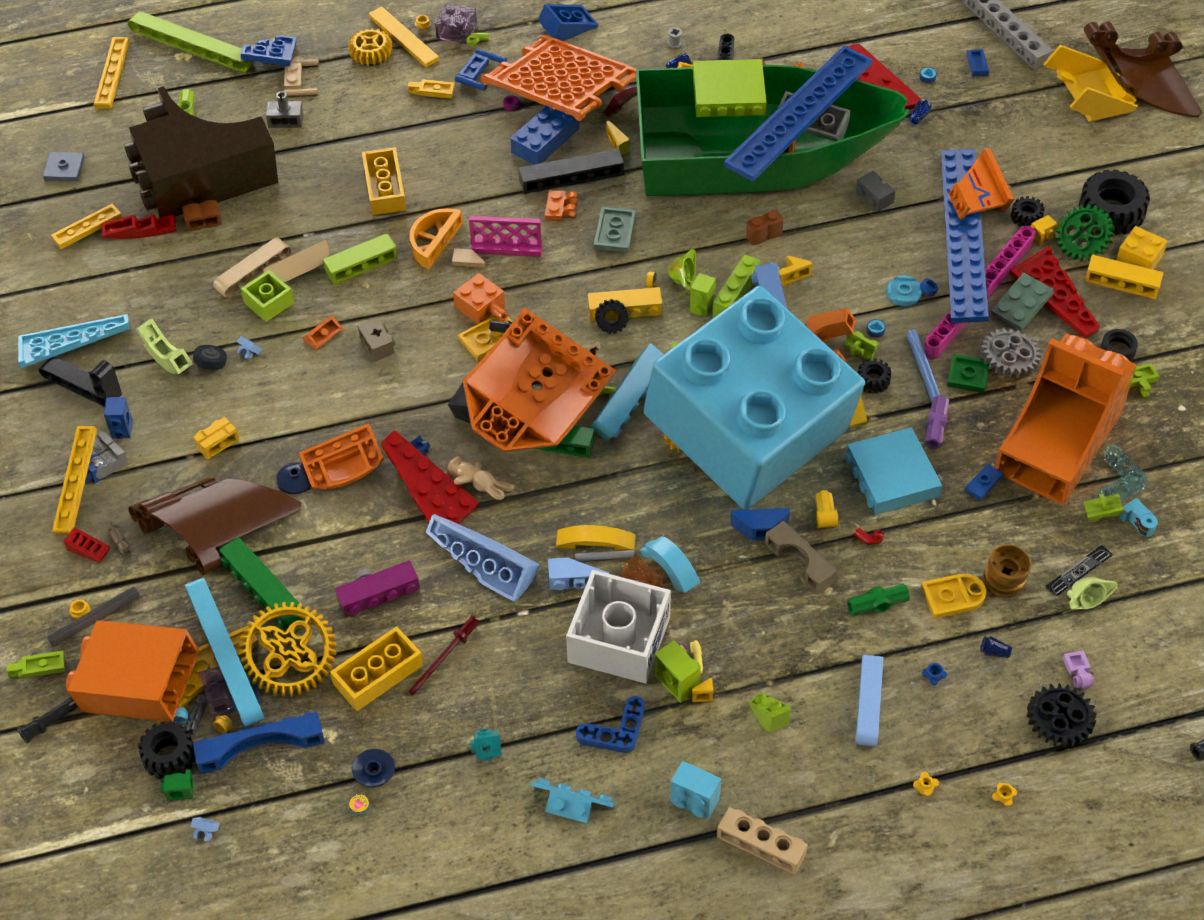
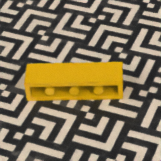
M1092 254L1085 282L1156 299L1164 272Z
M660 287L588 293L590 322L596 321V308L599 307L600 303H604L606 299L607 301H610V299L614 301L619 300L620 303H623L627 309L628 318L662 315ZM609 310L605 314V320H618L619 314L615 310Z

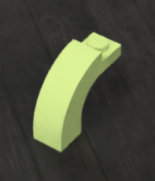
M149 319L136 328V331L145 343L143 345L146 350L168 372L180 374L193 364L184 349H177L167 341L153 319Z

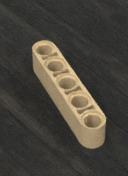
M279 238L272 239L217 277L213 283V288L227 299L233 297L241 291L242 287L264 273L262 269L289 257L292 251L291 247Z

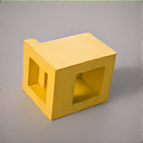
M1049 215L1031 224V227L1035 230L1034 241L1039 246H1042L1045 240L1053 238L1056 229H1059L1058 223Z

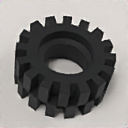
M1022 196L1020 200L1017 198L1013 203L1011 219L1015 224L1018 223L1017 226L1019 227L1021 225L1031 227L1033 222L1043 218L1044 204L1040 203L1039 199L1035 201V197L1029 199V196H1026V199H1024ZM1023 211H1030L1032 214H1027Z
M606 299L604 303H600L599 307L596 308L595 320L603 332L617 334V331L621 332L623 331L622 328L627 326L626 323L629 321V315L626 307L619 300L614 301L610 299V301H607ZM609 310H615L619 314L618 320L614 323H609L605 320V314Z
M874 358L873 361L871 359H867V362L864 360L862 365H859L858 374L865 380L863 391L868 389V393L874 391V394H876L878 390L884 392V389L888 388L892 373L888 363L885 362L883 364L881 359L877 362V358ZM874 373L878 374L881 377L871 378L868 376V374Z

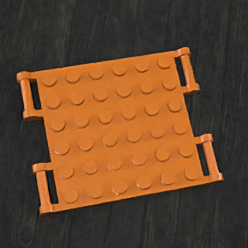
M542 35L539 37V40L522 49V54L524 55L513 64L502 62L496 69L481 76V81L485 85H495L526 99H531L539 104L572 115L577 121H581L589 112L602 106V100L597 97L611 86L616 91L621 92L625 89V86L636 80L637 68L556 38ZM590 103V104L587 105L585 108H583L582 110H580L583 106H585L586 104Z

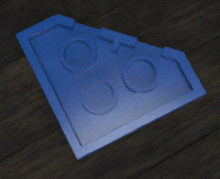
M279 35L272 41L265 39L258 41L257 45L254 46L244 45L241 52V60L262 62L263 64H278L283 67L290 66L297 37Z

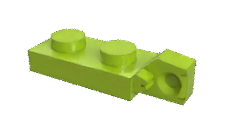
M64 651L22 657V660L17 661L18 663L6 665L9 678L19 677V679L66 672Z

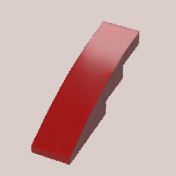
M134 214L102 223V237L108 239L144 238L177 231L174 215L156 219L153 214L137 219Z

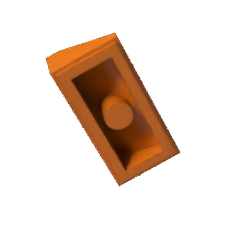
M331 315L307 333L303 340L317 350L342 331L343 327Z

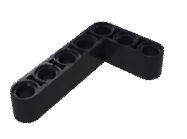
M55 356L49 358L38 369L45 379L105 407L107 397H121L122 395L115 369L106 360H101L90 373Z

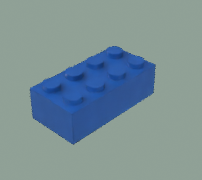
M545 106L510 138L511 153L533 165L543 163L580 129L579 121L572 115Z

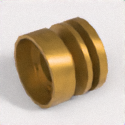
M1003 544L996 547L991 552L983 572L982 579L988 591L1003 598L1018 595L1023 589L1031 571L1032 562L1030 556L1025 550L1016 545Z

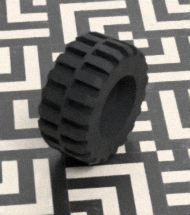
M1116 169L1113 171L1104 170L1102 173L1097 172L1094 176H1090L1084 183L1079 201V210L1081 204L1084 209H1086L1087 204H1090L1091 209L1095 205L1098 207V210L1103 208L1104 213H1108L1109 218L1113 221L1111 225L1115 229L1111 232L1114 235L1127 234L1135 226L1139 227L1144 222L1150 201L1149 190L1144 186V182L1141 179L1138 180L1134 174L1130 175L1126 171L1120 172ZM1104 200H1117L1124 205H1114ZM1091 218L1085 219L1084 222L1087 221L1088 223L1091 220Z

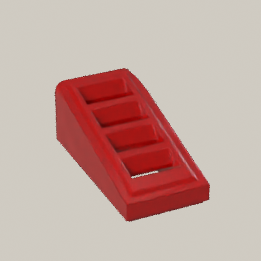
M73 528L64 540L66 550L98 563L102 561L110 550L109 545L76 528ZM100 548L97 554L95 555L94 552L96 551V549Z

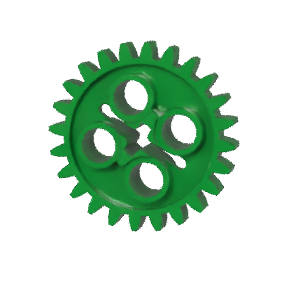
M1081 204L1080 210L1073 207V213L1067 211L1068 217L1062 216L1064 222H1058L1061 228L1056 229L1059 235L1055 237L1059 241L1057 243L1058 246L1062 247L1061 251L1063 253L1066 252L1067 257L1072 255L1073 260L1079 257L1081 262L1086 257L1090 261L1092 254L1097 255V253L1103 255L1102 249H1109L1106 244L1113 243L1109 237L1115 236L1111 232L1115 227L1111 225L1113 221L1109 218L1108 213H1104L1103 208L1098 210V207L1095 205L1091 209L1090 204H1087L1086 209H1084ZM1091 218L1088 223H1083L1085 219ZM1076 229L1073 235H1069L1071 230ZM1096 231H1101L1099 236H1094ZM1087 242L1085 247H1079L1081 243Z

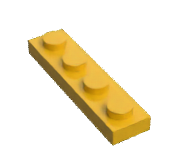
M112 203L51 234V237L57 246L63 249L102 229V223L120 219L122 215Z

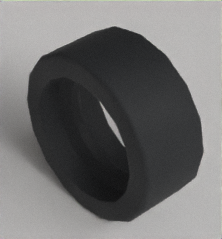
M1113 329L1105 333L1100 348L1105 351L1122 354L1131 361L1136 354L1138 341L1127 330ZM1114 341L1122 342L1129 347V350H1114L1109 346V343Z

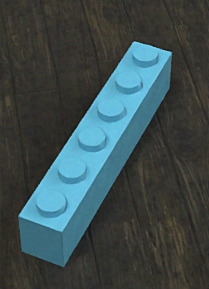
M650 343L640 353L589 427L595 429V432L606 441L611 437L616 438L622 430L620 426L622 424L625 425L631 417L629 415L630 411L633 412L640 404L638 402L639 398L642 399L647 394L646 388L649 385L653 363L664 355L660 350Z

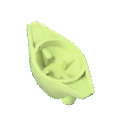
M1086 577L1076 581L1072 589L1067 592V595L1071 598L1069 602L1070 608L1072 610L1090 609L1098 606L1118 588L1117 582L1102 580L1096 577Z

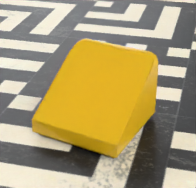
M712 678L707 679L692 689V702L713 701Z

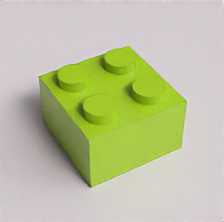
M270 270L241 288L244 304L265 322L294 304L292 289Z
M673 640L655 653L654 676L680 703L692 695V689L700 684L701 666L697 660H692L682 645L679 646Z

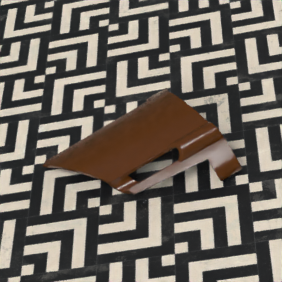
M1090 22L1084 27L1083 31L1090 43L1094 46L1101 60L1106 63L1121 87H1129L1133 96L1158 109L1178 115L1199 118L1202 110L1169 58L1178 53L1183 47L1175 32H1169L1164 37L1160 32H1155L1149 36L1147 48L1129 49L1121 48L1118 44H1115L1119 35L1111 22H1104L1100 26L1096 22ZM1113 66H1116L1122 76L1117 75Z
M206 478L173 492H166L152 499L143 500L129 506L128 510L132 520L139 523L144 534L164 527V523L173 529L189 544L185 549L189 560L192 563L196 562L199 572L205 575L222 567V561L216 547L301 510V502L280 491L257 483L231 478L218 482L215 478ZM201 486L204 488L183 498L178 497V495Z

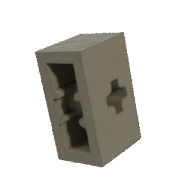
M378 317L357 325L359 337L374 361L394 354L393 346L395 345V340L392 335H388L386 325L381 323Z

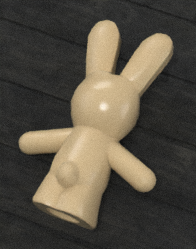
M456 456L448 464L447 475L455 478L454 483L456 485L468 482L473 483L476 490L487 492L496 500L504 499V492H512L514 490V485L494 479L490 472L481 470L482 463L479 461L473 466L468 462H463L459 456Z

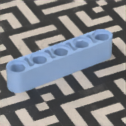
M862 655L855 745L877 747L883 672L882 656Z

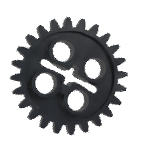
M1058 683L1057 688H1054L1050 684L1048 689L1043 686L1041 692L1035 691V695L1031 696L1026 717L1029 718L1028 725H1033L1032 732L1039 731L1038 738L1046 737L1045 743L1053 740L1054 746L1061 742L1062 747H1065L1066 742H1068L1073 747L1075 741L1081 744L1082 739L1087 740L1089 734H1092L1097 713L1093 712L1095 706L1089 705L1090 698H1083L1084 692L1077 694V688L1070 690L1068 684L1065 688H1062L1060 683Z

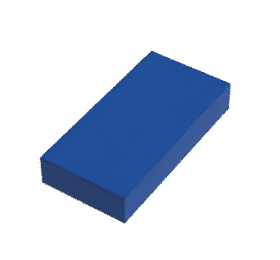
M967 50L966 55L972 77L989 76L984 50Z

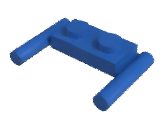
M477 48L475 54L472 55L459 75H456L455 81L485 91L487 85L476 80L489 64V59L502 63L507 62V58Z

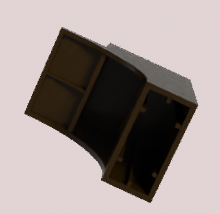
M162 86L158 88L160 102L143 107V113L147 122L129 127L132 142L125 143L124 148L130 162L128 164L134 183H139L142 190L140 195L146 211L155 209L159 218L174 215V217L182 215V207L187 204H200L207 200H216L218 203L279 183L274 142L262 116L235 123H218L203 120L180 108L171 99L165 87Z

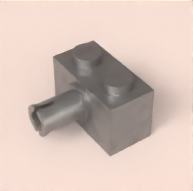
M279 91L276 94L277 101L268 102L266 119L268 128H302L303 108L301 101H288L287 93L283 91L282 97V93Z

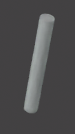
M634 550L575 553L576 561L634 558Z

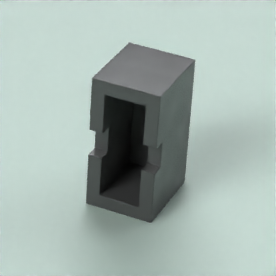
M871 171L857 179L856 192L878 212L894 203L895 190L888 183L883 184L881 182L882 178L876 172Z

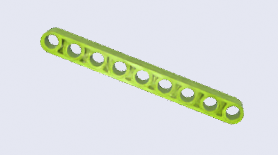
M138 11L127 22L128 27L135 33L243 73L255 62L241 60L242 48Z

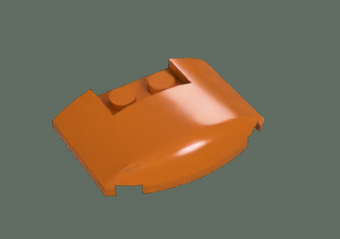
M369 423L299 452L312 489H334L352 484L370 474L384 460Z

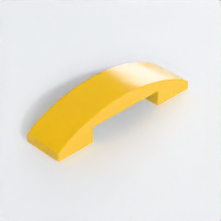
M598 525L566 527L557 530L556 548L575 549L576 545L615 547V551L635 550L636 534L618 528Z

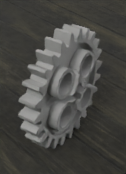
M1004 328L1002 332L998 329L995 330V333L990 332L989 336H985L980 353H982L981 358L985 359L984 364H990L989 369L995 368V373L1001 371L1002 376L1007 373L1010 378L1014 374L1017 378H1019L1020 374L1026 377L1027 373L1031 375L1033 370L1036 371L1041 360V353H1039L1040 348L1036 347L1037 342H1031L1032 337L1026 338V333L1020 335L1019 330L1014 333L1011 328L1009 332Z

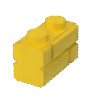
M223 417L220 420H215L208 428L199 430L193 436L196 448L209 460L237 442L239 436L237 429Z

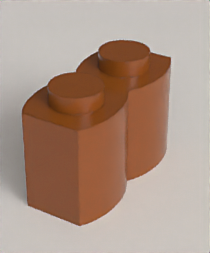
M207 200L200 204H187L182 207L188 231H196L204 227L209 228L222 224L216 200Z
M772 210L763 216L751 218L747 221L746 238L752 245H758L767 239L780 236L783 232L784 218L778 210Z

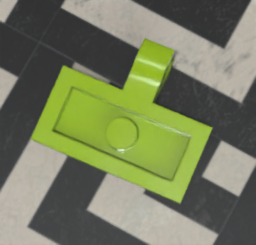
M1152 363L1137 366L1132 378L1130 388L1138 386L1142 398L1150 396L1148 391L1152 388L1149 383L1159 380V374Z

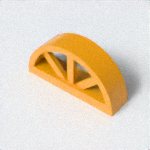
M449 208L437 209L422 215L414 222L410 230V245L412 255L418 264L426 269L431 268L463 224L462 211ZM433 226H436L438 230L436 236L424 232ZM419 237L432 241L430 244L420 247L416 244Z

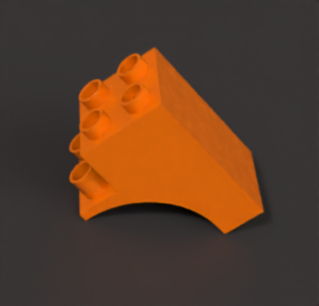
M1065 333L1061 341L1051 338L1031 393L1013 428L999 448L995 468L1004 473L1003 477L1065 505L1121 416L1137 364L1130 362L1122 354L1105 351L1094 346L1089 340L1076 335Z

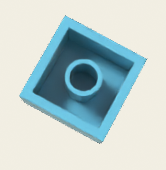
M682 761L671 780L670 802L678 808H685L691 811L697 817H704L709 820L720 800L721 778Z

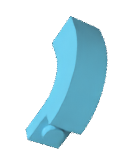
M661 536L656 540H651L645 544L644 548L640 549L643 557L652 559L662 566L675 590L686 593L700 583L687 557L666 537Z

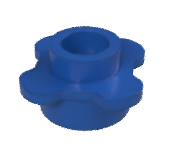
M931 663L927 669H923L922 675L927 677L932 685H937L938 681L947 677V672L944 671L940 664Z

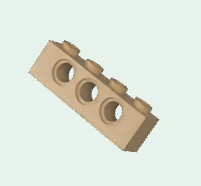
M729 807L717 827V838L793 875H796L807 854L808 844L802 839L791 837L779 828L766 825L761 819H754L740 809ZM746 828L748 831L743 832L739 829ZM764 837V838H766V839H768V840H766V841H761V840H759L758 838ZM785 847L787 850L782 851L778 848Z

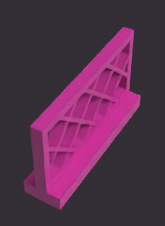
M469 216L470 249L476 254L541 257L543 242L541 239L540 219ZM474 222L481 223L483 225L481 227H478L474 224ZM498 223L501 226L496 228L492 224ZM516 224L519 227L514 229L509 225ZM528 225H537V227L534 228L533 230H531V229H530L529 227H527V226H528ZM488 228L492 232L488 234L483 230ZM503 229H506V230H508L510 233H508V234L506 235V234H504V233L501 232V231H502ZM522 229L527 232L524 236L519 233Z

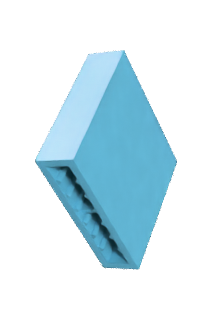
M912 427L848 444L847 453H845L846 462L851 465L853 476L855 479H858L860 490L867 497L868 507L873 509L875 515L940 497L942 484Z

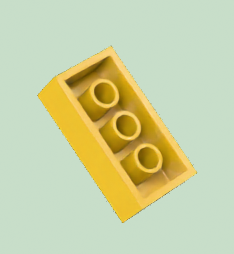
M396 147L362 152L372 215L406 211Z
M396 626L330 671L335 688L356 711H359L424 665L420 650Z

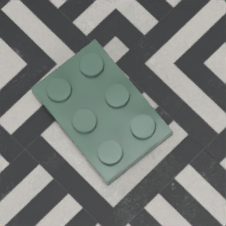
M602 206L593 244L594 249L629 253L636 210Z
M1023 272L991 310V314L1022 331L1054 294V289Z

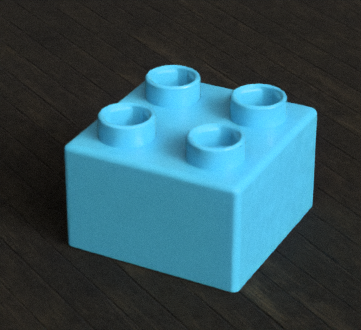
M756 286L653 363L643 413L742 509L748 510L848 430L863 391L865 380L764 287Z

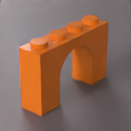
M848 308L809 316L806 327L825 343L834 337L852 334L856 319ZM838 349L833 350L841 359H843L846 362L845 358Z

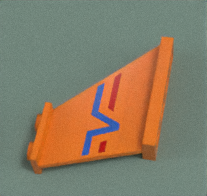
M986 148L962 180L956 182L948 193L960 220H963L968 214L998 207L1000 211H1007L1015 200L991 149Z

